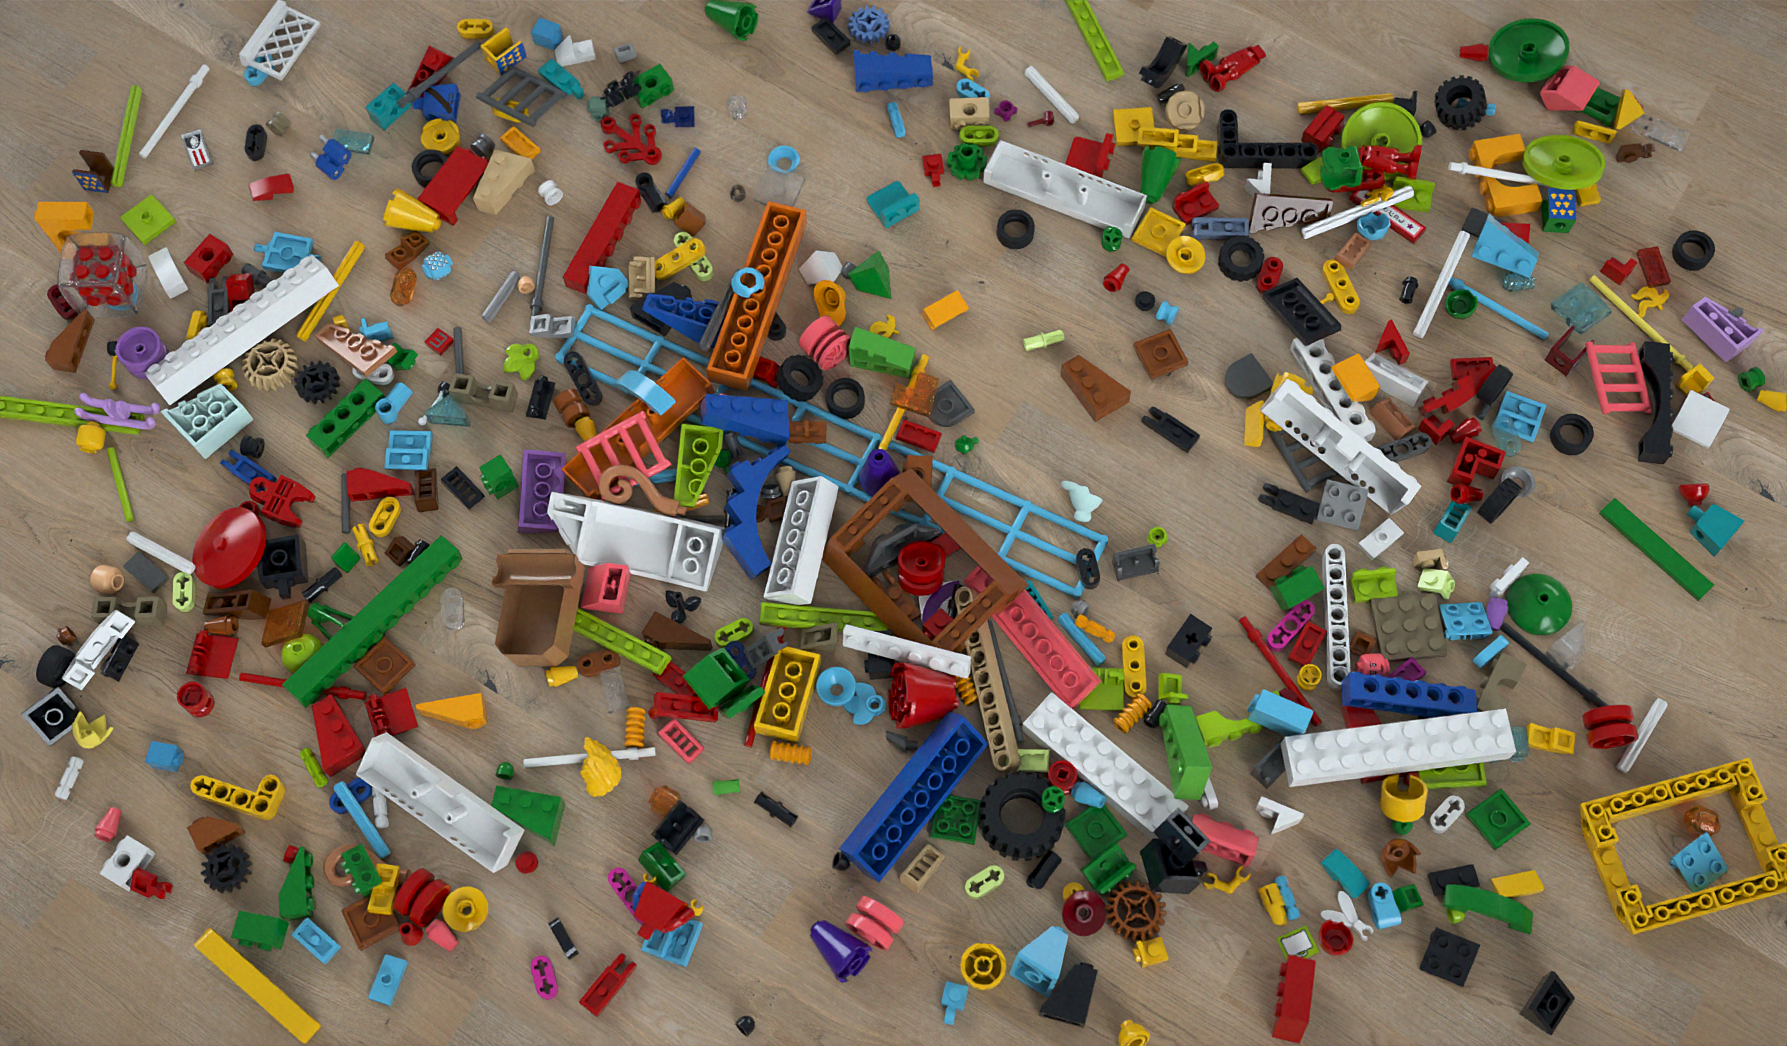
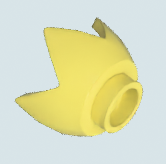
M81 711L72 724L75 740L81 747L89 749L103 743L114 728L110 727L106 731L105 715L88 724Z

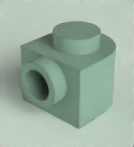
M592 96L587 101V110L591 112V118L595 121H600L604 117L609 116L606 98L601 100V96Z

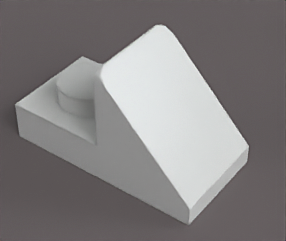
M569 35L555 49L557 63L562 67L596 60L592 40L572 43L571 36Z
M1263 163L1262 170H1258L1257 179H1246L1244 189L1252 198H1254L1255 193L1270 194L1272 163Z
M1262 796L1255 809L1265 818H1276L1271 834L1299 824L1304 815Z

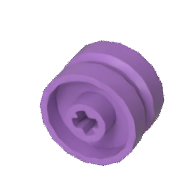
M139 326L129 329L122 334L116 345V355L131 375L140 379H148L144 374L153 364H158L169 353L168 348L158 334L149 327Z

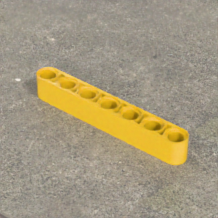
M211 927L193 944L302 1043L306 1044L321 1028V1025Z

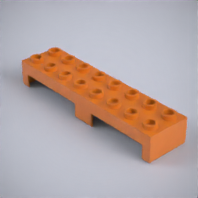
M683 357L655 382L674 398L676 403L660 416L649 409L647 404L638 398L602 432L644 411L647 417L645 420L659 445L701 406L706 394L715 393L713 386ZM637 423L626 430L640 457L643 459L652 450ZM618 433L608 438L620 464L635 467L636 465L620 434ZM600 443L589 449L601 473L612 467ZM578 453L561 470L565 477L586 498L599 500L601 498L599 486L582 453ZM618 476L611 480L610 489L619 481Z

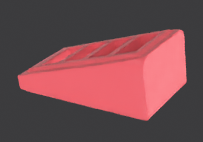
M675 718L657 734L688 765L704 750V747ZM673 728L677 729L671 737L667 735ZM681 733L683 737L675 743L673 740ZM688 740L690 743L681 750L679 746ZM694 745L696 749L687 756L685 753Z

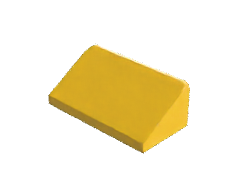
M1578 120L1575 121L1572 130L1574 135L1611 144L1617 133L1616 130Z
M1259 401L1246 408L1245 446H1261L1264 413L1260 411V408L1264 405V401Z
M1535 870L1490 879L1494 893L1510 899L1541 893L1545 890Z

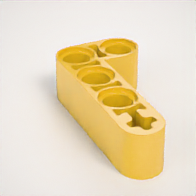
M204 775L196 776L190 784L192 792L202 800L262 820H270L276 815L286 793L285 784L275 775L265 776L261 780L256 793ZM277 783L276 789L269 791L271 785ZM208 786L211 789V791L204 789L202 787ZM227 790V795L220 799L221 793ZM248 797L247 802L243 805H240V801L243 798ZM264 804H268L267 809L260 812V808Z

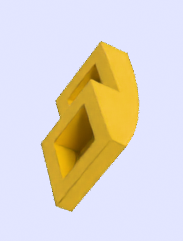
M1530 723L1526 725L1524 746L1572 755L1576 733L1558 727L1550 729Z
M377 863L376 871L382 883L373 888L367 910L370 913L391 915L397 892L400 867Z

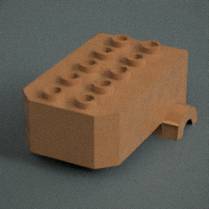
M508 549L507 554H497L498 573L496 576H493L491 584L496 588H506L495 645L505 657L517 666L557 667L569 656L585 566L578 560L576 554H571L567 549Z

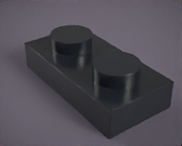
M824 17L811 27L812 32L835 55L851 45L850 39L827 17Z
M1474 864L1428 874L1434 897L1444 895L1446 885H1460L1473 888L1480 886Z

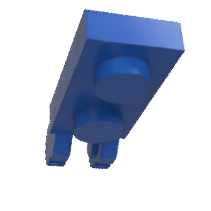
M232 449L229 451V455L234 460H237V463L233 466L223 459L220 462L224 468L247 485H250V482L257 477H263L272 482L277 480L274 475ZM261 487L260 489H257L256 491H258V492L260 493V491H264V488Z

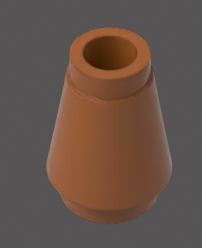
M230 614L204 622V630L210 634L232 636L239 629L238 619Z

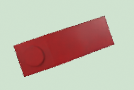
M355 468L346 471L347 495L352 502L415 495V491L409 482L365 468Z

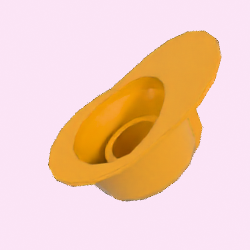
M821 280L814 287L813 293L820 317L829 316L840 326L846 316V293L840 285L829 280Z

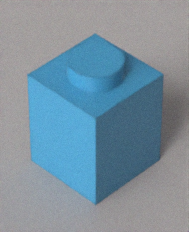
M539 17L531 31L534 44L555 51L557 45L561 44L563 40L561 27L557 23Z
M151 741L145 763L155 769L178 772L179 766L184 761V751L177 745Z

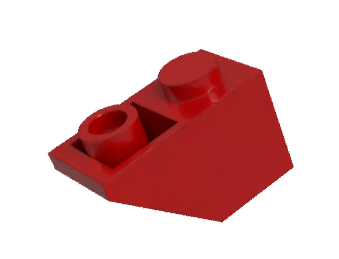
M252 273L233 274L225 281L231 312L235 306L243 304L255 293Z

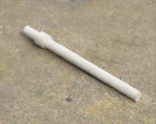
M203 64L197 74L190 78L187 88L139 153L142 158H147L194 90L201 86L203 83L202 79L210 69L207 65Z
M638 746L629 747L628 750L611 751V754L616 759L629 758V760H639V757L656 756V748L638 749ZM588 753L524 759L523 764L524 768L583 763Z

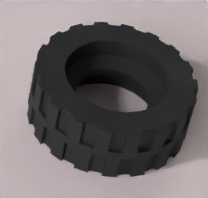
M1245 235L1229 238L1220 249L1218 257L1220 271L1225 274L1224 276L1229 277L1233 281L1242 282L1255 278L1259 274L1264 261L1263 248L1260 246V243L1256 242L1252 237L1249 238ZM1238 250L1245 251L1250 255L1251 262L1244 267L1236 266L1231 260V255Z
M796 354L786 358L776 373V382L779 385V389L790 399L799 402L811 400L824 383L823 372L819 365L804 355ZM796 370L804 374L809 381L808 385L798 384L792 378L791 372Z
M1509 477L1506 478L1486 499L1477 513L1490 524L1493 523L1514 501L1522 488Z

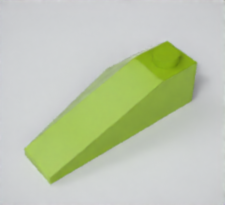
M682 424L674 500L680 501V506L695 507L722 449L723 430L714 427Z

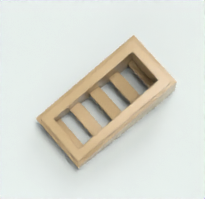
M927 843L902 872L899 880L900 883L913 893L918 894L946 856ZM928 854L929 856H931V857H932L933 859H935L936 861H935V862H932V861H931L930 859H928L925 855ZM920 861H922L923 863H925V864H926L927 866H929L930 868L928 869V868H926L925 866H923V865L920 863ZM916 868L918 871H920V872L923 873L924 875L921 876V875H920L919 873H917L914 869Z

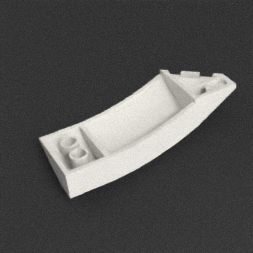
M551 492L547 511L551 520H554L565 543L569 545L582 564L590 566L604 563L628 565L631 574L705 592L708 591L723 546L722 538L726 530L724 527L678 516L675 518L660 512L558 492Z

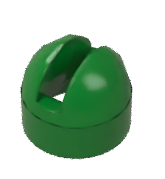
M502 762L497 767L495 776L505 780L513 779V765L509 762Z

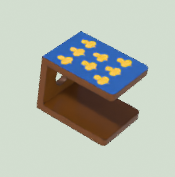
M80 150L79 154L90 170L73 169L72 174L84 190L108 193L111 187L114 167L104 153ZM99 176L105 177L104 182L101 180Z

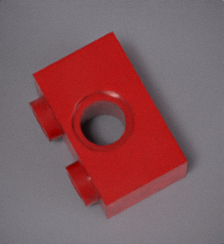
M209 234L183 263L190 273L208 284L209 279L215 278L223 266L230 262L234 254L226 243Z

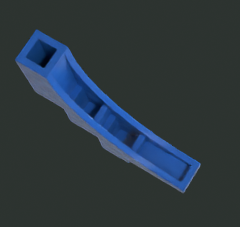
M786 445L782 448L778 446L773 448L768 453L769 456L764 459L759 457L751 464L748 460L742 463L740 461L734 463L727 475L737 492L727 498L728 502L724 508L735 524L725 530L722 540L750 580H753L771 566V562L763 550L758 535L756 521L757 501L766 477L791 452Z

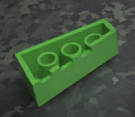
M1166 705L1164 712L1160 715L1159 723L1164 737L1174 799L1200 800L1210 776L1212 765L1192 706Z

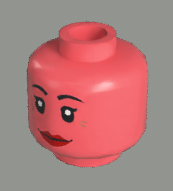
M1380 653L1363 654L1360 656L1359 662L1355 663V671L1362 674H1379L1383 677L1389 675V661Z

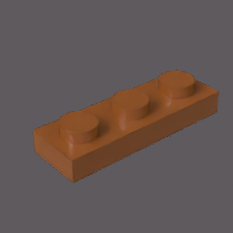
M1301 534L1258 572L1256 578L1269 589V587L1275 584L1274 580L1283 575L1288 577L1292 570L1306 561L1317 548Z

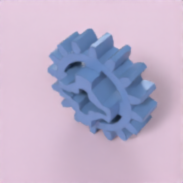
M866 5L864 10L858 7V13L853 11L852 17H849L848 29L851 37L855 36L856 42L861 39L862 44L869 41V44L872 45L874 40L879 43L880 37L885 39L886 33H889V19L887 18V13L883 14V9L881 8L877 11L876 6L869 9L868 5Z

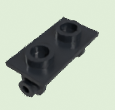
M541 375L540 378L535 379L526 417L546 420L556 384L555 382H549L548 377Z
M124 635L122 639L118 638L110 652L113 655L111 657L108 656L103 667H101L102 671L100 674L105 677H111L119 682L139 643L127 635Z

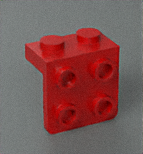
M1106 133L1103 143L1078 136L1074 137L1065 165L1102 178L1104 171L1109 169L1111 159H1108L1109 155H1113L1116 143H1113L1114 134Z

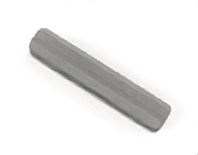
M516 271L510 273L482 313L481 318L489 323L493 320L518 284L521 275Z

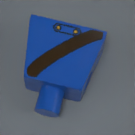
M457 84L429 87L425 90L424 98H418L413 102V108L422 109L427 121L441 118L442 121L451 120L456 124L461 96Z

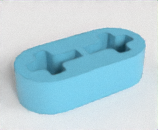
M269 54V61H273L272 55ZM265 56L257 57L255 62L263 63L267 62ZM249 66L244 72V77L250 86L260 85L268 76V74L252 66Z
M969 79L958 81L957 95L960 98H980L983 96L988 97V100H990L989 92Z
M1503 635L1499 636L1479 653L1472 662L1479 669L1483 668L1503 651L1510 642Z

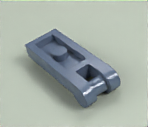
M1197 217L1192 219V227L1194 228L1192 237L1198 241L1203 239H1229L1237 235L1249 237L1248 218ZM1202 227H1208V230H1202Z

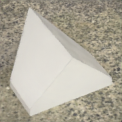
M815 251L799 268V271L807 286L817 284L821 280L834 282L843 266L835 252Z

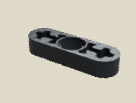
M575 351L568 352L564 357V365L583 401L590 406L599 405L603 395L583 356ZM572 357L578 359L576 361V364L581 369L577 370V368L573 364H570L572 362ZM586 373L588 381L585 384H580L578 382L579 376ZM586 388H590V390L596 394L594 396V401L588 399L590 397V393L588 390H586Z

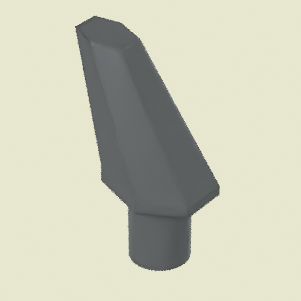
M886 731V739L904 753H906V749L917 750L918 741L907 740V736Z

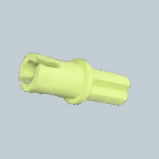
M1062 330L1046 334L1041 332L1040 335L1023 339L1026 352L1041 347L1047 348V345L1063 341L1064 334Z

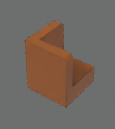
M688 202L674 215L675 225L692 237L706 224L705 215Z

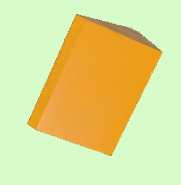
M1359 353L1331 367L1352 402L1372 401L1375 398L1380 385Z

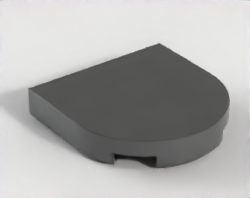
M1252 353L1231 364L1226 371L1225 386L1229 393L1235 397L1253 399L1272 389L1273 381Z
M952 380L932 391L928 395L925 405L929 420L941 427L954 426L975 413V409Z

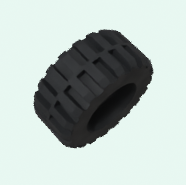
M1019 771L1017 775L1009 772L1006 773V777L1003 779L998 777L994 780L993 785L988 786L986 794L981 799L979 825L980 829H982L984 840L989 842V847L993 851L997 849L1000 852V856L1004 858L1007 855L1011 856L1014 861H1018L1019 858L1031 861L1034 856H1037V858L1044 856V853L1048 850L1051 851L1055 843L1059 841L1064 827V807L1059 812L1049 813L1042 806L1044 791L1048 787H1052L1049 785L1050 780L1045 777L1040 779L1038 774L1034 772L1031 775H1026V771ZM1016 798L1032 800L1041 808L1043 822L1040 828L1032 833H1014L1008 830L1002 823L1001 810L1008 801Z

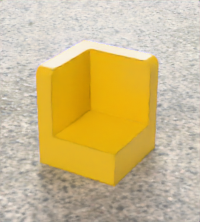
M1699 363L1684 374L1675 386L1687 397L1691 390L1698 394L1705 390L1714 380V377Z

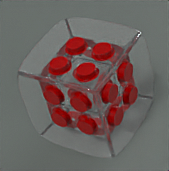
M114 232L72 234L66 238L63 245L58 269V287L65 300L79 314L83 310H87L92 317L133 316L140 311L147 281L146 260L136 244L127 235Z

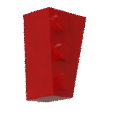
M332 694L312 705L323 771L329 777H332L363 758L366 748Z
M1289 954L1286 962H1281L1279 976H1282V981L1278 983L1276 996H1279L1274 1009L1273 1038L1300 1044L1310 1018L1316 967L1315 960Z

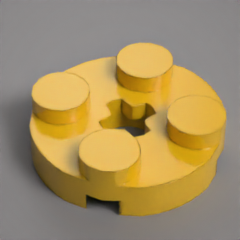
M441 118L429 121L422 129L423 133L420 139L425 150H438L446 155L453 152L461 144L459 129L451 120L442 121ZM440 134L441 136H444V138L438 140L437 136Z

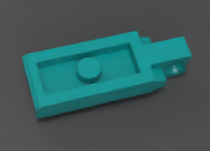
M552 58L538 69V74L552 86L567 93L568 96L572 94L579 101L585 96L578 79Z

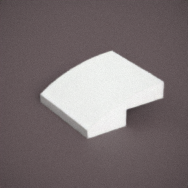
M1691 390L1671 425L1673 426V432L1709 448L1730 409Z

